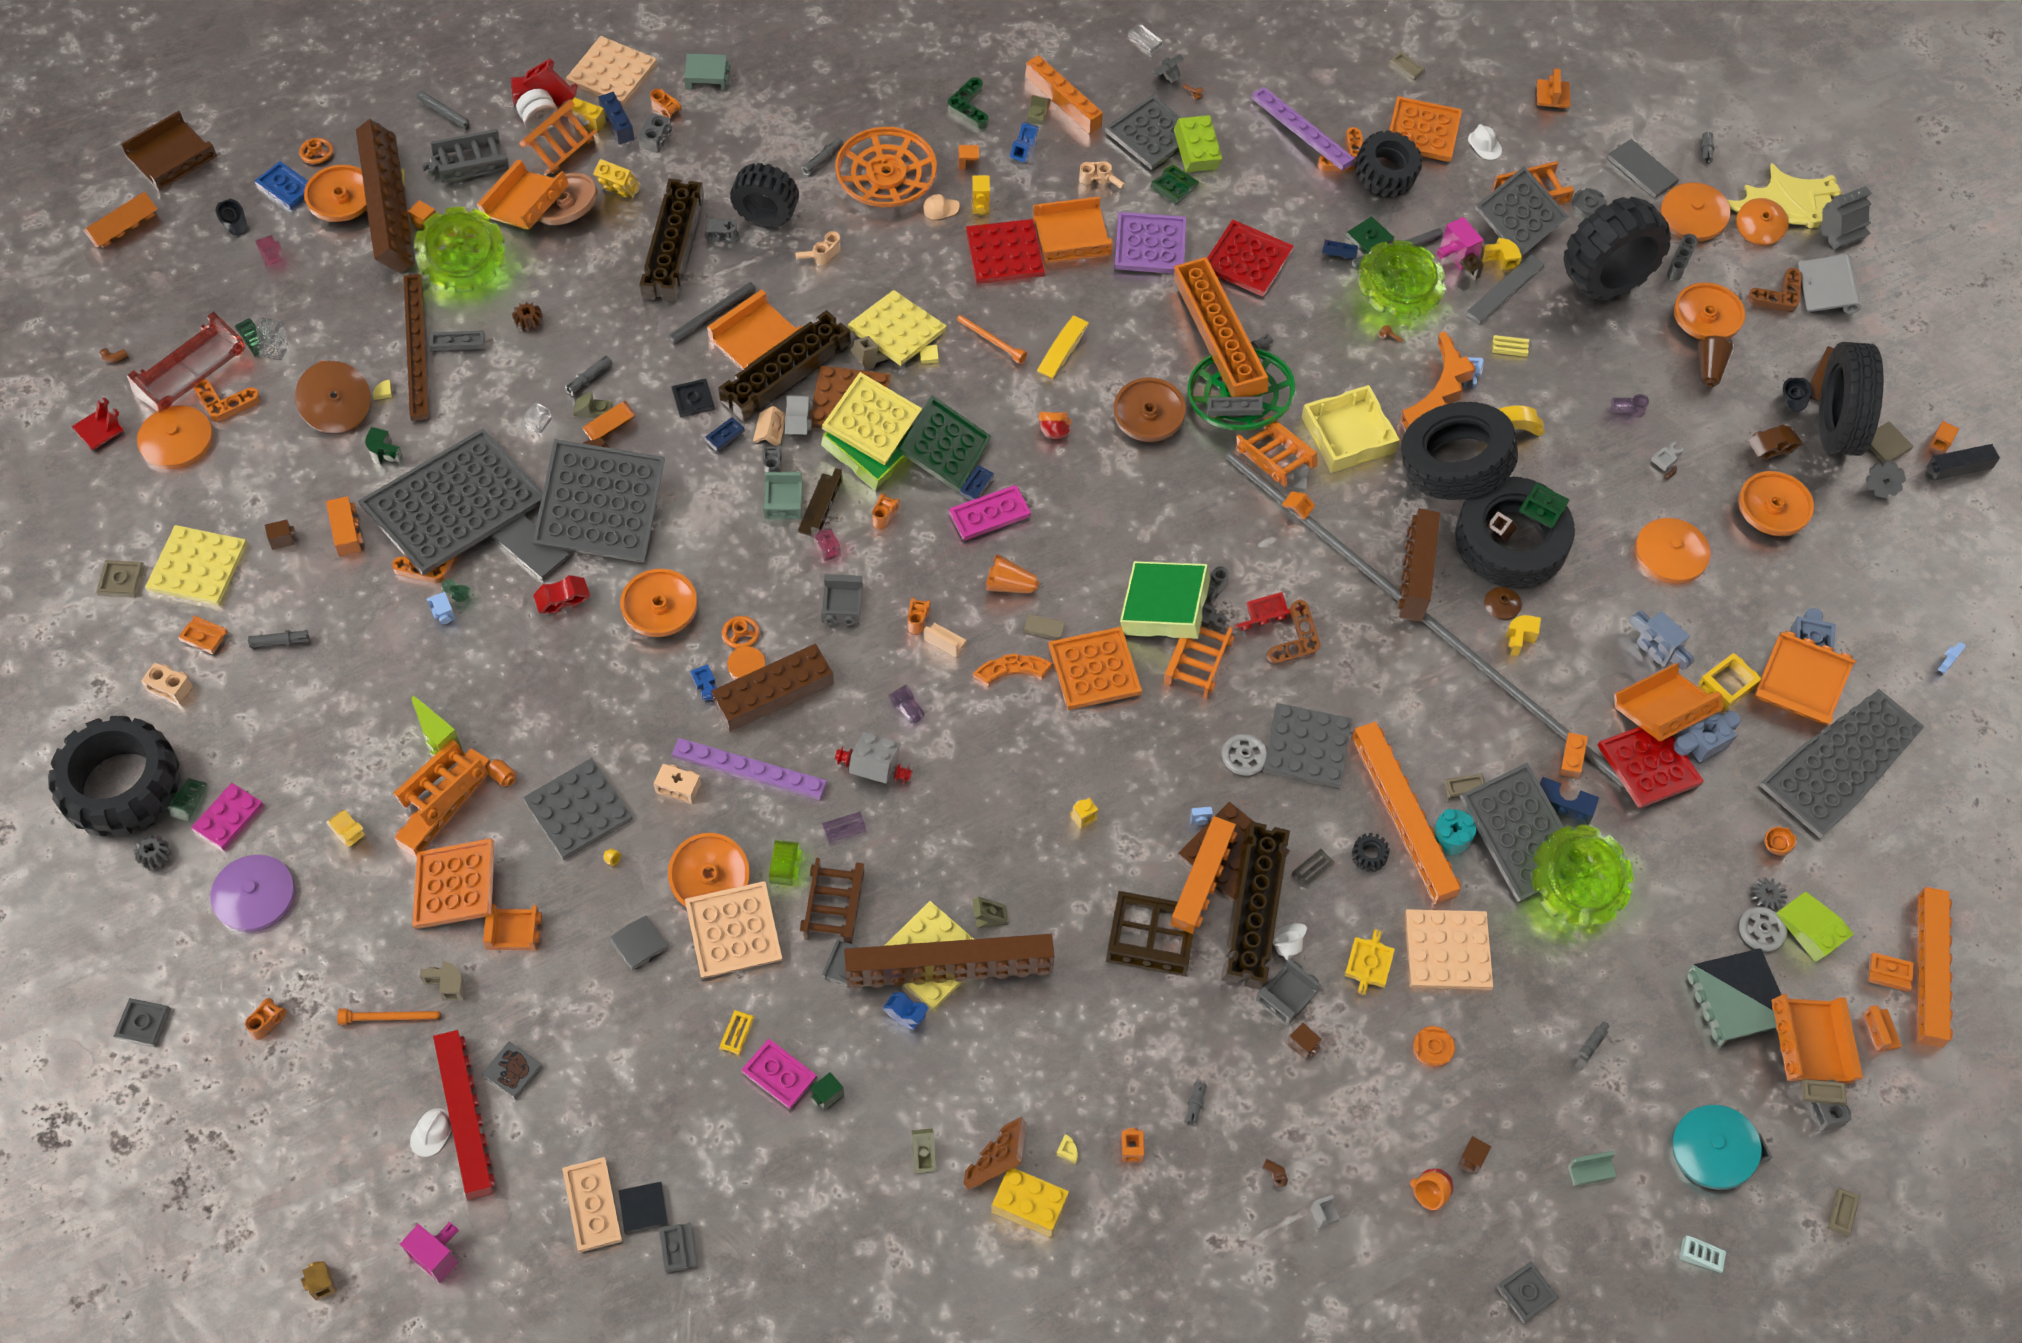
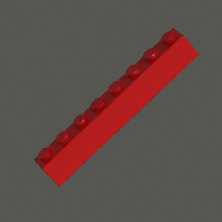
M458 1030L433 1035L466 1199L469 1201L492 1195V1187L496 1186L493 1173L489 1174L488 1166L492 1165L489 1153L485 1154L483 1148L487 1146L485 1133L481 1134L479 1129L480 1126H483L481 1113L476 1114L475 1110L479 1103L477 1094H472L471 1087H475L473 1075H468L467 1068H470L471 1065L469 1056H464L463 1049L467 1048L465 1037H460Z

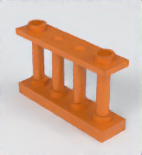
M571 99L519 142L522 148L527 145L532 147L549 168L544 172L545 176L550 172L554 174L558 171L560 163L585 142L589 144L594 140L595 137L593 135L598 132L595 129L588 133L572 114L571 108L575 104ZM562 115L567 117L584 137L579 143L573 139L560 123L561 120L559 118ZM550 125L556 127L571 145L572 149L567 153L549 134L547 128ZM539 135L544 137L561 157L555 163L538 145L536 137Z
M1557 161L1527 168L1545 190L1546 188L1540 178L1549 177L1556 190L1547 192L1558 205L1571 202L1574 189L1572 186L1562 187L1555 175L1559 164ZM1518 171L1496 176L1493 189L1496 190Z
M1269 415L1268 417L1264 418V420L1271 418V416ZM1278 421L1264 426V430L1248 440L1244 439L1241 435L1236 436L1237 450L1284 487L1287 485V474L1302 464L1308 465L1311 469L1318 466L1317 452ZM1266 436H1271L1275 439L1259 450L1253 446V444ZM1279 445L1286 448L1271 459L1264 455ZM1291 454L1298 458L1284 468L1277 465L1278 462Z
M1200 627L1199 634L1223 642L1220 650L1194 642L1192 638H1179L1165 672L1163 684L1171 686L1173 679L1183 680L1205 688L1203 698L1207 699L1209 692L1213 693L1216 682L1214 679L1227 646H1232L1235 637L1232 635L1233 628L1229 627L1227 634L1224 635ZM1191 648L1217 657L1214 666L1187 657L1184 653L1185 649L1189 650ZM1184 663L1210 672L1208 681L1180 672V669H1178L1179 664L1183 665Z
M452 739L393 794L403 807L407 808L411 803L421 810L419 815L430 826L481 779L488 770L479 758L470 763L462 757L464 752L458 743ZM456 762L465 768L458 777L448 771ZM441 776L451 782L444 790H440L433 784ZM426 789L436 796L428 804L418 798Z

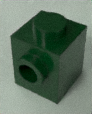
M831 1072L810 1087L811 1100L817 1107L821 1105L824 1110L844 1095V1087Z

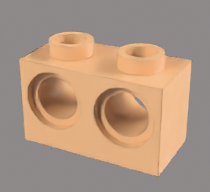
M155 662L141 680L147 691L179 705L193 687L189 676L184 672L173 671L169 666L165 664L159 665Z

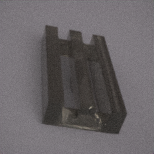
M1319 849L1292 871L1291 875L1293 877L1296 876L1299 883L1302 882L1303 887L1307 888L1329 870L1335 862L1322 849ZM1320 856L1323 857L1315 865L1308 869L1304 874H1300L1301 871H1303L1317 858H1319ZM1326 861L1328 862V863L1325 864L1321 869H1319L1316 873H1314L1310 878H1308L1307 880L1305 879V878L1308 877L1312 872H1314L1317 868H1319L1322 864H1324Z

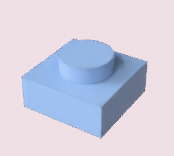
M1212 807L1192 808L1190 815L1191 824H1207L1212 819Z

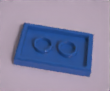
M281 161L255 180V184L290 210L304 200V189L308 182Z

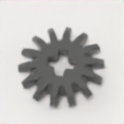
M1766 877L1763 878L1764 883L1758 879L1759 885H1752V887L1756 888V890H1751L1752 894H1756L1752 898L1753 901L1758 899L1759 903L1757 906L1762 904L1765 908L1771 907L1773 911H1775V906H1777L1780 910L1782 908L1780 903L1786 904L1782 898H1788V895L1781 893L1785 892L1786 889L1778 888L1781 885L1780 882L1774 885L1773 878L1770 883ZM1766 889L1774 892L1773 898L1765 896Z

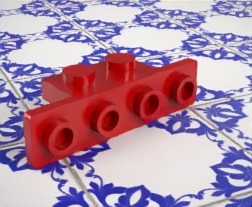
M1283 592L1247 601L1246 605L1251 620L1235 624L1234 628L1240 627L1242 631L1252 628L1251 624L1258 622L1260 626L1270 623L1269 619L1274 617L1276 621L1287 618L1286 614L1290 613V609H1287ZM1296 607L1295 610L1301 614L1303 607Z

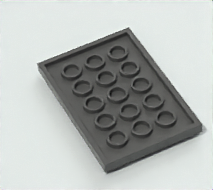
M1528 762L1459 796L1469 815L1474 820L1477 830L1517 902L1587 868Z

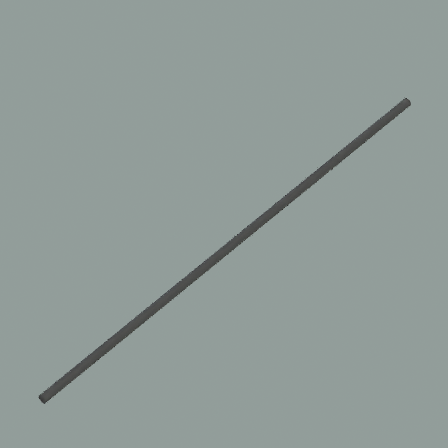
M1232 451L1227 454V460L1280 504L1285 501L1287 497L1236 454ZM1286 508L1298 519H1300L1293 509ZM1308 515L1306 519H1300L1399 601V598L1402 597L1399 594V589L1312 517ZM1425 612L1422 622L1564 740H1567L1568 732H1570ZM1586 745L1584 756L1623 788L1624 785L1610 764Z

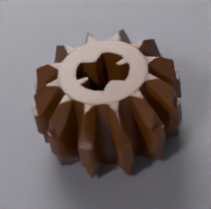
M526 301L525 304L519 303V307H514L512 319L514 320V325L519 327L521 331L526 329L529 332L531 328L536 330V326H541L543 315L539 306H536L534 302L529 304Z

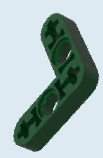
M973 77L948 99V110L974 127L984 129L988 126V115L969 104L983 89L982 80ZM967 93L969 96L963 97L961 94ZM971 111L972 113L967 115L964 112Z

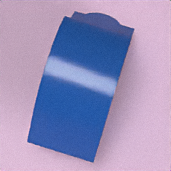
M1027 122L1022 123L1018 139L1013 141L1010 158L1024 163L1031 158L1037 145L1038 126Z
M893 992L882 1009L904 1027L914 1030L925 1019L929 1007L924 1002L914 1003L903 992Z

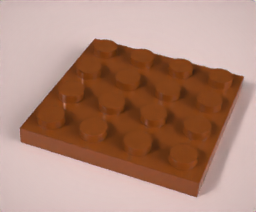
M820 365L813 398V410L810 411L809 419L812 420V427L822 429L823 423L860 372L888 389L891 374Z

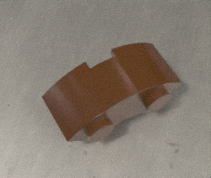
M1784 424L1763 432L1758 431L1748 440L1756 455L1764 461L1777 455H1788L1803 445L1793 427L1785 426Z

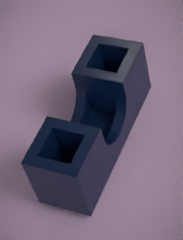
M614 91L598 96L599 105L604 108L606 122L610 121L613 135L618 144L635 140L632 124Z
M1542 777L1540 785L1556 814L1560 817L1575 820L1579 824L1589 825L1594 816L1599 797L1580 790L1575 800H1566L1560 795L1561 783Z

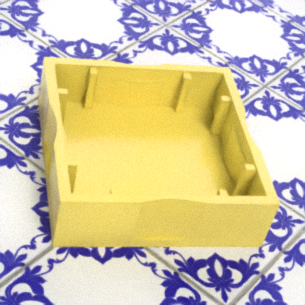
M1369 385L1347 391L1336 397L1305 404L1303 407L1301 418L1331 473L1397 452L1400 439L1390 421L1384 416L1380 404Z

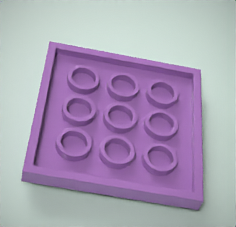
M1118 212L1114 269L1174 274V266L1184 263L1186 217Z

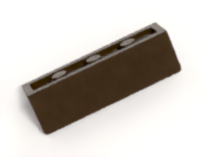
M835 468L832 476L824 473L821 474L799 526L798 533L819 538L843 481L841 469Z

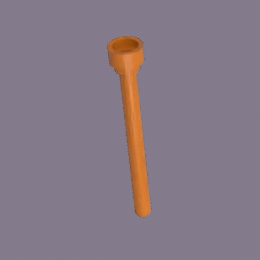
M962 315L957 317L958 322L1011 354L1013 360L1018 364H1022L1025 361L1027 352L1023 349H1014Z
M339 1008L337 1022L338 1025H348L352 1021L435 1020L441 1017V1013L439 1011L353 1012L348 1008Z

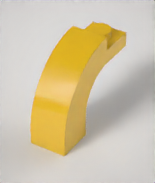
M1518 405L1499 408L1500 411L1510 418L1514 429H1524L1538 437L1545 434L1544 422L1540 417H1537L1536 409Z

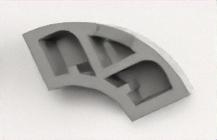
M787 395L785 434L807 435L808 430H811L812 420L809 419V411L813 410V399H810V395Z

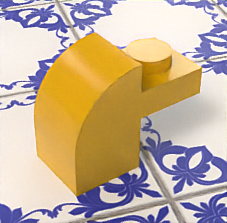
M1498 238L1496 244L1483 246L1480 259L1482 262L1498 260L1503 271L1515 269L1520 265L1522 256L1514 242Z
M1522 615L1511 621L1505 635L1506 638H1510L1508 647H1511L1510 655H1519L1523 641L1536 642L1540 630V617Z
M341 810L326 822L347 847H350L365 835L362 831L363 827L359 822H355L346 810Z

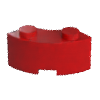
M568 575L559 582L542 584L533 594L540 614L561 612V608L570 605L573 608L590 597V593L584 577Z

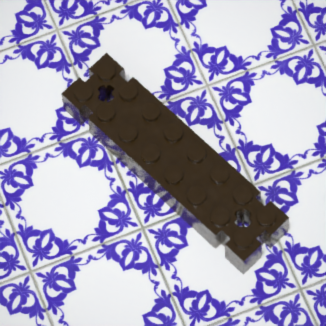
M669 178L666 186L667 194H664L645 262V274H642L639 286L641 297L644 299L656 300V297H662V301L676 302L679 293L678 286H681L700 214L699 206H702L704 191L702 182L689 181L688 184H684L682 180Z
M828 310L824 311L816 317L814 324L810 321L736 374L733 382L728 380L719 386L720 401L729 409L733 407L734 414L744 422L754 414L755 408L762 409L820 367V365L835 356L836 349L842 351L851 344L850 330L841 322L837 325L836 318Z
M1251 821L1246 827L1243 844L1247 845L1241 853L1225 957L1229 959L1223 964L1221 980L1235 984L1243 980L1245 981V986L1261 989L1267 983L1269 967H1265V965L1271 958L1287 854L1283 851L1288 846L1290 830L1274 827L1270 831L1266 830V824Z

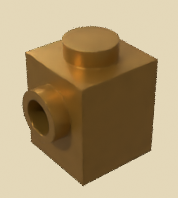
M324 1261L313 1262L308 1265V1268L302 1270L304 1278L301 1279L305 1291L309 1290L314 1300L336 1291L329 1266Z

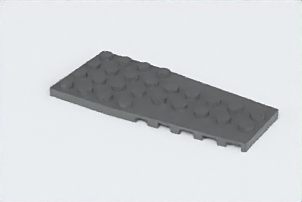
M1877 689L1875 693L1866 697L1856 707L1854 706L1848 713L1822 730L1820 734L1815 735L1799 747L1766 777L1759 786L1821 839L1861 801L1921 732L1924 726L1883 691Z

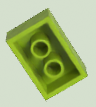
M1210 115L1179 118L1174 127V133L1185 172L1217 170L1222 161V155Z

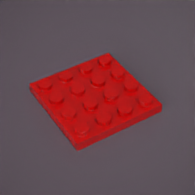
M1033 219L966 226V235L976 284L1045 276Z
M1232 219L1207 259L1217 277L1264 297L1292 253L1294 245Z
M1637 727L1599 741L1597 744L1639 809L1698 787L1704 782L1687 755L1682 756L1675 751L1674 743L1676 739L1673 735L1659 741L1641 727Z

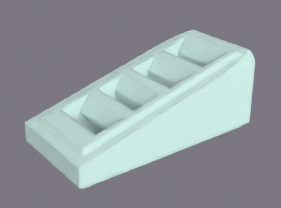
M1687 1235L1682 1239L1679 1260L1719 1273L1723 1272L1726 1251ZM1691 1247H1694L1693 1254L1690 1253ZM1699 1249L1702 1250L1701 1258L1698 1257ZM1707 1252H1710L1709 1261L1705 1260ZM1715 1254L1719 1255L1717 1265L1713 1263Z

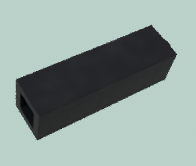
M1993 444L1934 455L1929 461L1927 469L1935 481L1992 469L2000 457Z

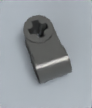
M709 219L706 225L705 238L712 242L731 243L737 241L739 233L736 230V221L731 219Z
M781 444L774 447L762 445L764 473L781 472Z
M1223 566L1216 567L1210 573L1211 579L1207 598H1209L1211 603L1216 601L1228 585L1229 571Z

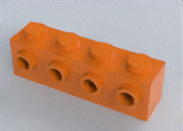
M142 192L83 230L95 247L101 246L104 248L112 243L110 239L116 236L118 239L125 235L126 232L124 230L129 227L134 229L141 224L139 221L143 218L148 220L153 217L157 207L147 193Z

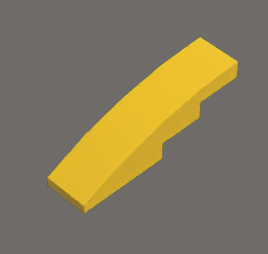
M1073 315L1047 352L1037 369L1038 373L1054 380L1070 353L1073 354L1089 322Z

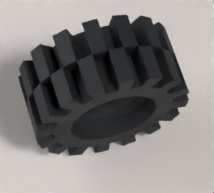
M1365 833L1362 835V838L1359 836L1352 849V859H1355V865L1360 864L1359 868L1362 870L1365 867L1367 872L1372 869V872H1376L1377 868L1378 870L1382 869V866H1385L1390 852L1388 842L1384 843L1385 838L1379 839V834L1373 837V833H1369L1368 836ZM1366 847L1375 848L1378 851V856L1376 858H1369L1364 854L1363 849Z

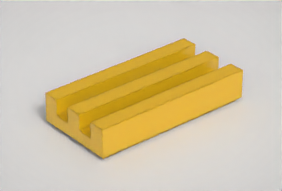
M734 1010L719 1049L740 1056L753 1024L754 1016ZM739 1016L741 1017L731 1040V1043L728 1046L726 1044L735 1025L737 1017ZM745 1019H748L737 1048H734Z

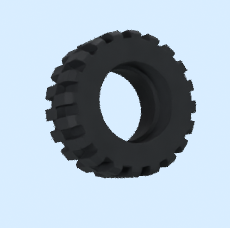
M1386 130L1385 132L1373 133L1364 140L1354 163L1355 173L1359 176L1358 179L1361 184L1364 183V187L1367 190H1372L1374 194L1379 193L1384 197L1387 195L1390 197H1395L1397 194L1398 196L1411 189L1422 169L1423 160L1419 148L1415 147L1416 144L1413 140L1410 141L1409 137L1406 135L1402 136L1399 132L1393 133ZM1377 158L1389 159L1396 163L1400 169H1389L1383 166Z
M753 163L743 167L738 172L730 192V200L733 208L746 221H751L756 226L776 228L791 220L798 203L799 189L794 179L790 178L788 173L781 171L780 168L772 167L770 164L763 165V163H757L755 165Z

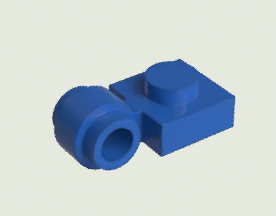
M709 665L691 670L690 675L697 690L704 688L701 690L704 701H712L711 691L717 687L716 685L712 686V684H715V678Z

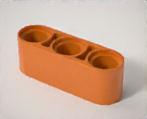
M625 400L586 424L582 429L590 440L602 439L632 420L636 415Z

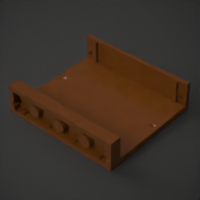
M180 111L173 113L121 144L125 156L159 191L217 157L213 144L210 141L205 143L184 122Z

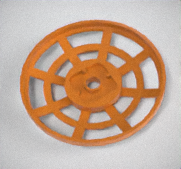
M877 127L864 130L845 142L838 152L835 171L840 186L855 200L870 206L896 207L917 200L930 189L936 177L937 161L930 145L919 135L902 128ZM878 136H897L905 139L901 146L892 144L880 145ZM868 138L872 139L873 146L865 149L858 156L850 151L857 143ZM911 141L920 146L928 157L919 161L911 151L907 150ZM882 150L897 151L896 155L883 154ZM873 152L876 153V157L872 158L869 162L863 159ZM845 155L853 160L851 176H841V164ZM903 155L909 157L913 164L906 166L901 159ZM931 163L932 174L929 183L919 182L922 175L921 167ZM858 164L866 168V175L856 176ZM916 169L917 175L915 180L907 179V172ZM869 181L873 186L868 191L859 182ZM844 182H854L855 186L864 195L861 197L847 188ZM901 184L910 186L900 193L896 191V188ZM914 188L922 189L909 198L900 199V197L910 193ZM879 189L889 190L891 195H880L875 193ZM871 197L893 199V202H878L869 199Z

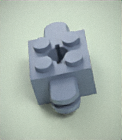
M1808 609L1803 617L1798 616L1790 632L1795 633L1797 638L1802 640L1808 638L1815 641L1817 646L1822 647L1826 645L1834 649L1836 624L1824 622L1823 613L1819 609Z
M1639 610L1630 617V624L1641 633L1637 643L1657 663H1660L1663 667H1666L1671 662L1674 664L1678 663L1681 670L1687 669L1694 663V657L1684 648L1690 635L1664 612L1660 611L1651 619L1642 610Z
M1727 711L1722 715L1717 712L1676 733L1679 737L1674 743L1675 751L1682 756L1692 752L1699 762L1730 747L1737 737L1733 730L1740 723L1739 715L1734 711Z

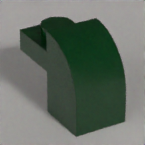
M374 427L370 428L365 443L371 459L380 465L383 459L389 462L401 463L403 459L401 449L398 446L391 445L392 440L389 432Z

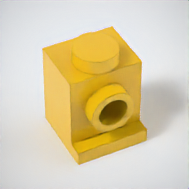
M1091 798L1079 800L1074 804L1070 815L1078 827L1082 829L1097 820L1098 808Z

